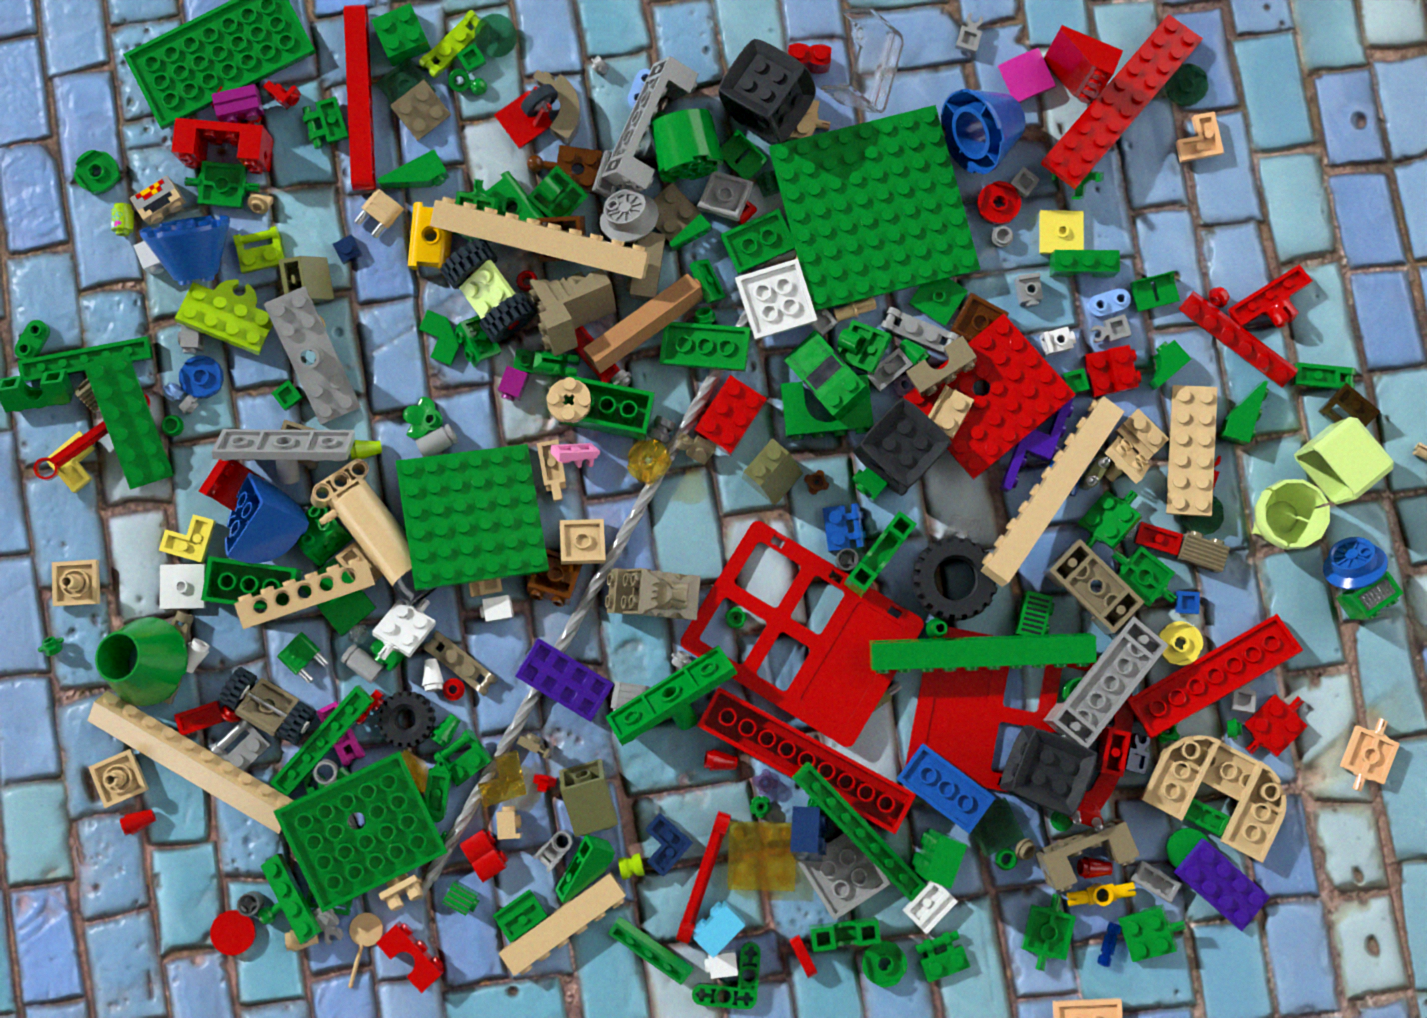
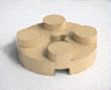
M568 377L556 382L547 394L548 410L560 422L575 423L585 418L589 413L591 405L590 392L582 382L574 378ZM565 397H574V404L572 406L570 404L565 405Z

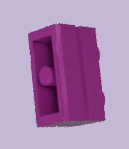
M255 84L212 94L216 117L220 122L237 123L238 120L242 119L252 121L258 119L260 115H264L260 92Z

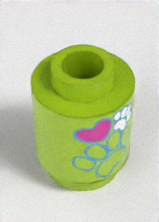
M115 203L114 208L111 209V231L116 232L117 236H129V233L134 232V210H132L131 204Z

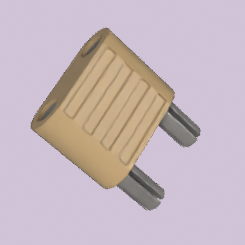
M377 188L361 207L362 212L354 222L357 225H361L368 215L379 223L371 235L374 238H378L385 228L389 229L404 208Z

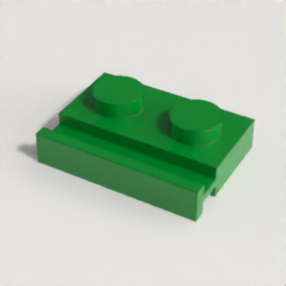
M529 889L492 916L496 919L508 941L512 943L547 918L548 914L534 896L532 890Z

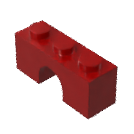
M399 921L376 944L390 960L400 952H407L413 956L415 966L406 977L422 994L445 971L442 968L444 965L438 957H432L427 952L428 947L422 940H416L412 935L413 930L406 923L402 924Z

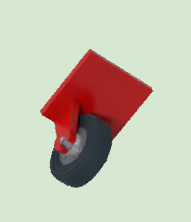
M545 84L539 88L535 86L531 91L528 90L494 114L518 149H521L550 128L553 122L549 118V112L552 109L551 105L558 97V93L551 84Z

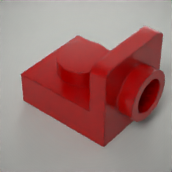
M268 80L263 86L268 95L286 110L291 106H295L301 96L300 91L295 85L286 91L280 84L274 85Z

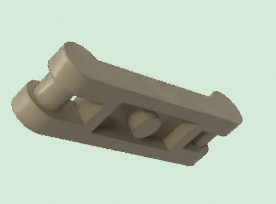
M436 630L432 640L429 643L426 642L423 648L481 695L485 696L489 692L487 689L492 683L495 684L498 678ZM440 642L445 645L441 652L436 649ZM480 674L485 677L481 684L476 681Z

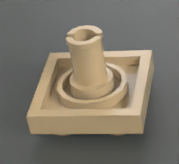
M1119 435L1105 451V454L1114 462L1104 473L1112 482L1125 472L1137 484L1143 479L1150 467L1147 458L1141 453L1138 454L1133 449L1132 444L1126 438L1122 439Z
M99 560L52 562V601L54 607L100 604Z
M128 749L88 767L104 808L111 807L149 790L133 749Z

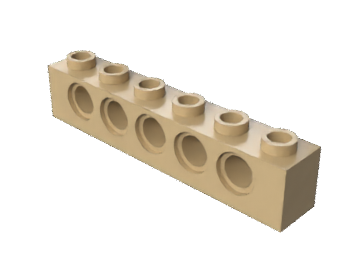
M361 557L349 560V565L340 568L339 564L328 567L326 568L327 573L318 575L317 571L304 575L305 580L296 582V579L283 582V587L274 590L273 586L260 590L261 595L252 597L251 593L238 597L239 602L234 604L242 628L246 629L374 586L375 583L367 559L361 560ZM346 571H351L355 575L354 582L350 584L344 583L341 578L342 574ZM325 578L331 579L333 588L330 591H323L320 588L321 580ZM301 586L310 587L312 591L310 597L306 599L301 598L298 595L299 588ZM280 593H286L289 596V603L285 606H280L276 602V597ZM259 600L267 603V610L261 614L254 610V605Z

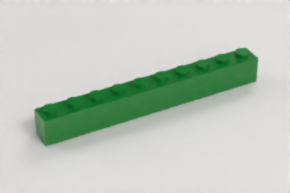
M1092 633L869 640L870 667L872 670H876L878 674L889 673V670L897 669L899 673H910L912 669H920L921 672H933L934 668H943V671H956V667H965V670L974 671L978 670V667L987 666L989 670H999L1001 666H1009L1010 669H1022L1023 665H1032V668H1045V664H1054V667L1063 668L1068 667L1067 664L1076 663L1078 667H1088L1090 663H1097L1096 636Z

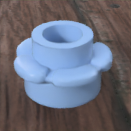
M169 382L166 386L162 387L164 396L171 401L182 399L184 390L176 383Z

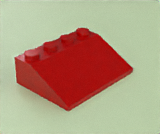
M1061 25L1044 56V60L1051 72L1074 97H1077L1082 103L1089 104L1100 95L1113 76L1123 50Z

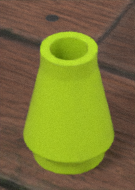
M354 440L350 452L351 459L363 460L376 454H381L380 440Z

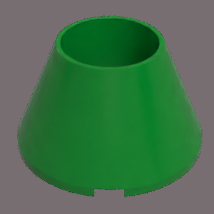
M144 617L136 619L106 636L96 650L95 664L99 674L122 700L137 706H153L168 699L179 688L177 685L187 670L188 652L183 636L174 625L160 618ZM136 646L138 652L137 662L130 673L129 657Z

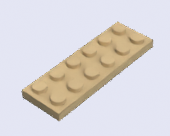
M1172 386L1166 497L1167 515L1212 516L1218 387Z

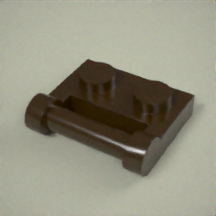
M1347 382L1318 411L1336 423L1344 419L1332 409L1337 404L1350 416L1358 418L1364 427L1381 412Z

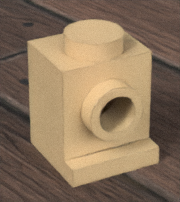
M503 806L502 811L496 812L498 840L515 839L523 836L522 832H518V828H521V815H517L515 806Z

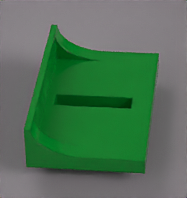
M738 129L720 148L722 159L745 180H750L768 163V159ZM749 149L750 152L736 164L735 161Z
M1175 271L1130 283L1138 312L1180 301L1174 279ZM1151 282H1154L1159 301L1155 299Z

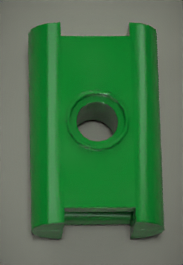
M509 171L500 174L502 179L487 191L482 188V193L485 195L499 198L498 214L505 216L511 205H517V210L512 213L519 215L518 219L527 221V218H545Z

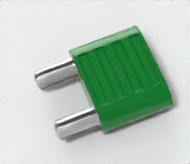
M303 632L299 633L277 656L296 676L299 674L308 684L314 678L305 668L313 659L324 668L329 665V661L320 653L321 650Z

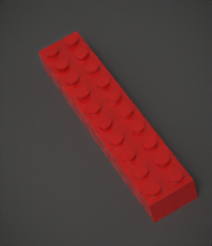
M719 686L697 725L789 777H792L806 762H809L859 815L895 835L916 796L915 793Z

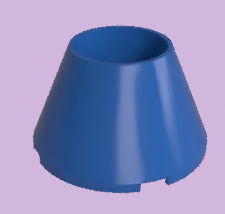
M961 89L948 96L941 113V124L945 125L947 136L944 137L949 152L963 169L972 174L981 173L984 175L995 170L1023 135L1026 124L1024 111L1020 103L1013 96L1005 93Z

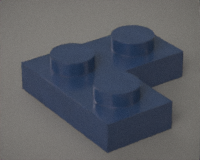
M659 813L645 829L661 844L647 860V863L664 877L693 842L662 813Z

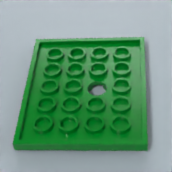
M401 751L395 752L273 811L322 913L448 853ZM359 812L364 815L366 823L362 828L355 829L349 826L348 817L352 813Z

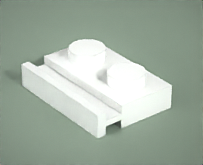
M929 881L920 894L905 906L903 911L928 934L958 901L943 886Z

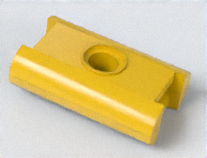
M415 202L413 204L408 268L418 270L419 266L436 267L441 272L442 264L450 257L452 231L430 226L433 208L424 207L422 202ZM430 233L437 235L434 241H427L425 238Z

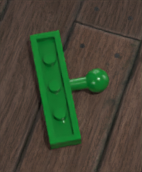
M283 854L274 855L260 867L278 903L272 907L265 906L261 908L258 913V919L262 924H271L275 921L276 914L283 910L300 945L305 944L320 934L322 930Z

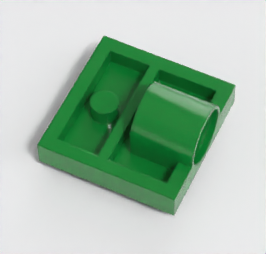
M556 165L528 195V198L548 217L570 216L589 194L561 167Z
M852 319L848 329H843L839 335L836 353L848 366L874 375L892 336L887 332Z

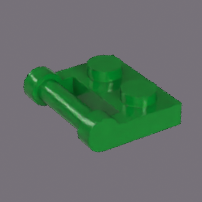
M471 729L465 730L460 738L443 751L439 750L434 754L437 762L442 757L445 758L449 771L452 772L451 779L457 787L493 761ZM469 743L472 746L470 750L454 762H451L448 758L465 744Z

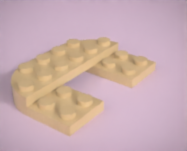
M1190 735L1181 737L1179 740L1167 745L1157 758L1159 761L1140 800L1182 821L1200 783L1202 782L1238 801L1220 841L1263 863L1286 813V794L1283 793L1280 784L1281 780L1277 774L1263 762L1257 761L1213 737Z

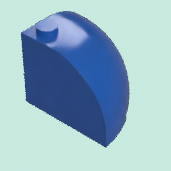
M249 472L236 495V498H238L235 511L231 510L226 527L230 528L229 537L225 538L227 557L244 563L271 561L285 554L294 546L299 537L307 531L309 521L301 507L290 496L270 482Z

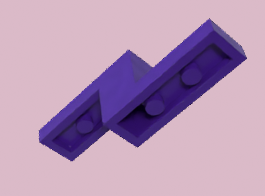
M1074 398L1056 412L1048 434L1034 430L1015 446L1000 485V490L1009 492L1012 488H1016L1020 478L1017 476L1019 468L1023 469L1027 460L1025 454L1046 462L1055 456L1059 450L1057 445L1058 439L1064 436L1067 428L1064 425L1066 418H1070L1074 410L1072 405Z

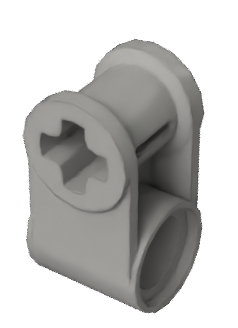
M566 829L558 831L533 858L539 859L547 867V871L550 872L573 845V834ZM558 836H566L569 841L568 845H559L557 841Z

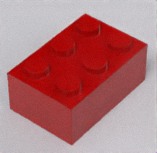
M730 375L695 427L694 433L715 444L718 449L731 457L765 405L767 398Z

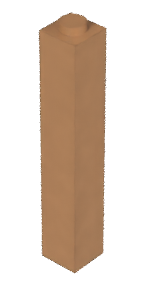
M687 273L584 347L587 360L601 374L703 300L701 283L696 278L693 280Z

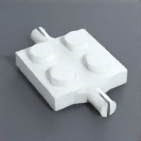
M426 598L420 601L416 607H408L405 602L398 599L372 631L373 636L381 640L385 645L378 653L380 658L386 660L392 650L401 652L410 658L434 628L436 621L424 614V610L430 605Z

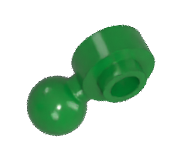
M455 69L449 74V85L454 91L463 92L470 88L475 95H483L487 91V83L484 79L476 78L471 80L469 74L463 69ZM457 76H461L463 78V81L461 83H457L455 81V78Z

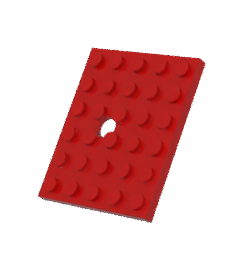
M1004 313L968 343L977 357L976 366L966 373L964 371L956 375L957 378L953 382L947 384L951 389L974 399V403L954 438H949L952 443L947 448L948 452L973 480L1076 396L1073 390ZM949 359L936 370L944 368L948 364ZM979 380L987 381L990 385L989 393L985 396L976 395L973 392L975 382ZM943 383L938 386V390L928 397L926 395L921 397L914 387L903 398L916 405L928 416L946 384Z

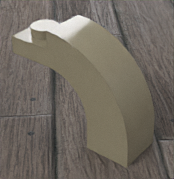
M537 69L533 75L534 83L539 87L551 84L558 93L557 100L560 103V111L550 126L551 134L567 145H570L579 130L581 121V110L576 91L571 83L561 74L555 81V78L546 71L542 73Z

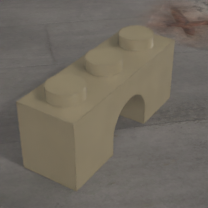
M963 336L944 347V353L949 359L948 364L944 368L939 370L933 369L926 360H923L906 371L908 378L921 397L924 395L928 397L938 390V386L943 383L947 385L957 378V374L962 371L966 373L976 366L977 357Z

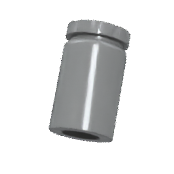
M449 423L444 425L445 427H440L415 441L423 457L434 456L452 447L453 444L459 443L458 437Z
M356 644L350 646L341 659L342 663L346 664L370 684L379 677L385 666L363 649L358 648Z

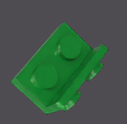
M479 315L461 321L455 328V337L462 344L465 350V357L471 362L473 367L478 366L482 361L500 355L502 352L499 344L492 343L480 327L481 318Z

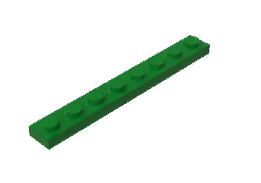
M806 762L791 777L910 902L926 887L923 881L809 762Z

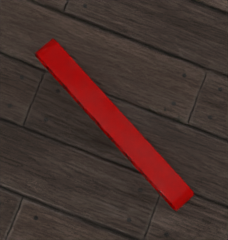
M366 4L344 5L351 185L353 191L376 190L368 8Z

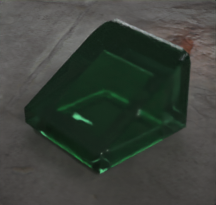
M774 170L763 172L756 179L764 198L780 193Z

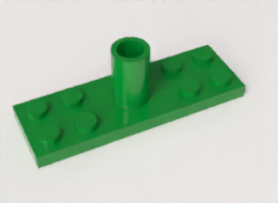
M718 645L605 717L622 746L633 741L636 737L652 729L670 716L680 730H689L698 721V717L690 703L709 693L712 689L728 681L738 673Z

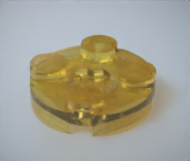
M655 439L637 442L631 448L627 457L629 459L627 465L629 473L638 481L647 484H653L664 476L672 463L668 449ZM647 457L653 458L652 462L649 465H644V463H646L645 459Z

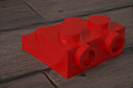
M1130 345L1109 348L1105 351L1084 355L1092 398L1135 390L1139 387L1138 383H1141V374L1139 370L1135 371L1134 362L1137 361V355L1135 350L1130 348Z

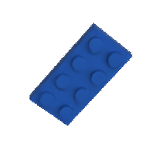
M923 743L896 778V780L968 834L971 833L996 798Z

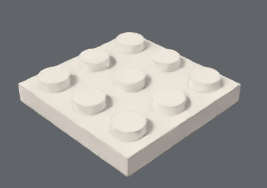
M798 259L735 277L754 340L817 322Z

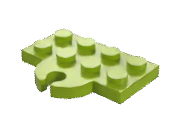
M238 279L226 280L220 283L215 290L193 282L175 316V322L256 355L260 354L273 327L268 312L256 308L257 296L251 285L248 283L245 285V294L242 296H237L233 293V290L239 286Z

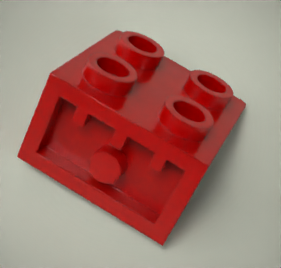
M219 459L198 491L205 496L213 498L228 509L235 511L238 501L236 495L248 473L250 472L260 478L262 477L234 459L229 461Z

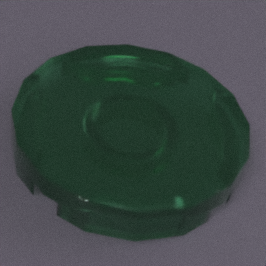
M490 14L483 17L477 23L474 30V41L477 48L484 55L491 58H501L508 55L514 49L517 42V31L509 18L501 14Z
M1192 63L1182 64L1165 84L1167 96L1180 106L1197 104L1205 97L1209 88L1206 73L1199 66Z
M1213 495L1211 517L1179 515L1187 531H1196L1203 535H1208L1221 527L1224 521V508L1219 499Z

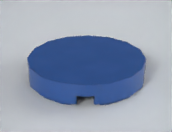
M197 355L187 359L179 371V383L182 389L187 394H191L198 399L214 396L221 389L224 382V372L221 365L213 358L205 355Z

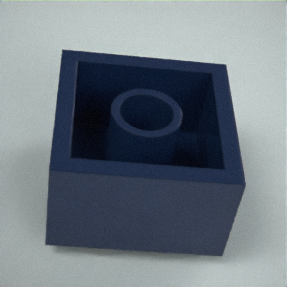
M793 806L791 854L796 861L823 862V855H827V842H825L824 833H828V819H826V815L822 813L820 807Z

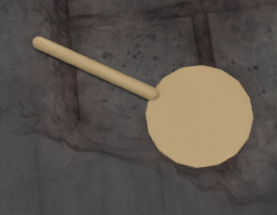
M364 912L359 914L350 924L349 933L351 939L359 945L348 985L350 989L353 987L363 947L374 945L383 934L381 920L372 913Z

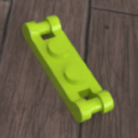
M470 10L464 16V19L428 54H425L419 60V64L423 68H427L430 71L429 74L434 79L437 78L458 58L457 53L470 46L487 29L488 24L483 20L480 21L477 18V14ZM471 24L475 26L472 31L468 29ZM437 59L440 63L435 65L433 61Z

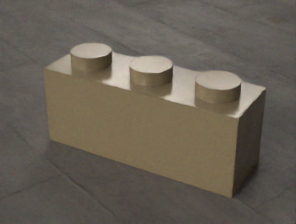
M650 232L643 238L634 241V244L646 247L645 251L651 252L645 278L632 277V279L627 280L626 291L630 292V299L650 301L657 296L666 242L665 234Z

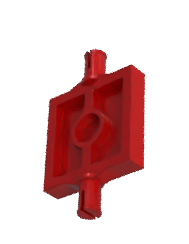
M1273 694L1243 724L1254 739L1245 750L1253 755L1261 746L1267 749L1274 757H1278L1308 727L1298 717L1296 712L1305 702L1297 696L1288 705L1276 694Z

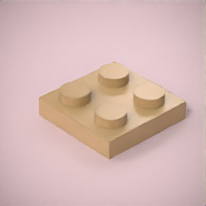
M604 519L560 520L561 565L606 562Z

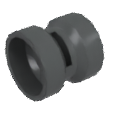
M656 415L654 420L655 426L649 430L647 436L667 445L669 432L674 430L676 424Z
M849 548L842 549L835 557L837 568L846 572L851 571L858 564V554Z
M250 891L243 894L237 901V910L243 916H252L258 913L264 907V896L258 891Z

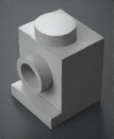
M1040 272L1018 275L1014 280L1018 304L1025 305L1026 307L1039 305L1038 303L1043 299ZM1027 287H1033L1034 292L1030 293Z
M177 323L181 327V332L179 331L178 343L183 348V353L195 355L197 351H204L205 334Z

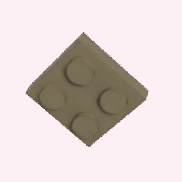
M425 80L421 81L390 105L417 141L451 116V113Z
M673 183L653 199L659 211L658 221L654 228L660 234L666 235L668 243L701 214Z

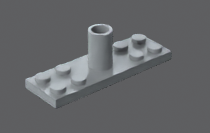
M306 286L264 303L320 425L360 408L359 400ZM307 350L315 353L316 359L314 363L306 359Z
M222 429L212 450L213 459H221L223 461L232 459H243L245 461H252L254 459L275 460L278 481L282 484H293L301 478L298 460H333L336 462L348 460L355 440V430Z

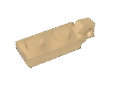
M558 439L537 443L544 486L547 492L552 491L554 502L563 501L561 489H565L567 483L563 463L559 462L550 453L551 445L559 444Z

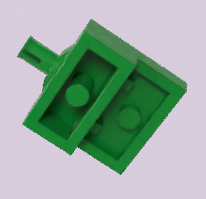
M1163 904L1144 908L1140 912L1118 918L1132 962L1177 952L1178 945L1174 932L1187 929L1184 920L1170 923Z

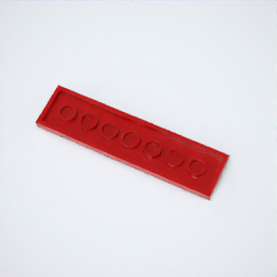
M1275 614L1191 664L1127 699L1126 703L1149 738L1152 739L1302 653L1303 649L1278 614Z

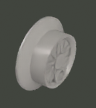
M623 189L617 191L604 204L600 217L601 230L610 240L617 239L625 243L639 240L650 233L655 227L659 217L658 207L652 198L637 190Z

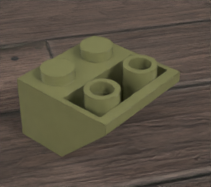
M296 256L279 260L284 295L306 286L314 304L335 300L327 257Z

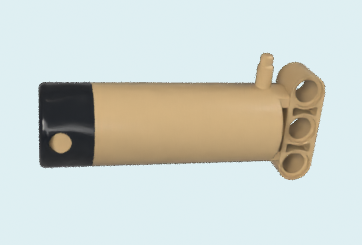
M361 459L353 460L314 486L311 494V503L319 509L329 506L332 510L319 519L320 524L324 525L338 517L408 607L414 606L428 597L437 588L415 591L406 531L365 481L369 471L368 464ZM359 469L363 474L356 475L352 470ZM342 481L345 486L338 487L334 482ZM322 492L327 495V498L320 499L316 494Z

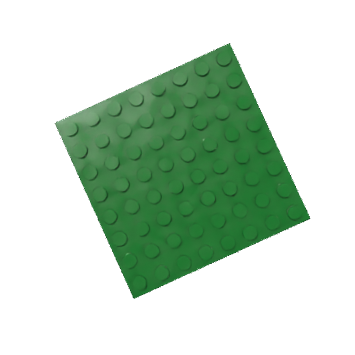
M936 105L769 146V153L797 259L815 312L980 270Z

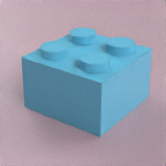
M726 900L722 904L718 901L710 909V916L706 920L702 918L694 926V940L712 958L745 926L744 918Z

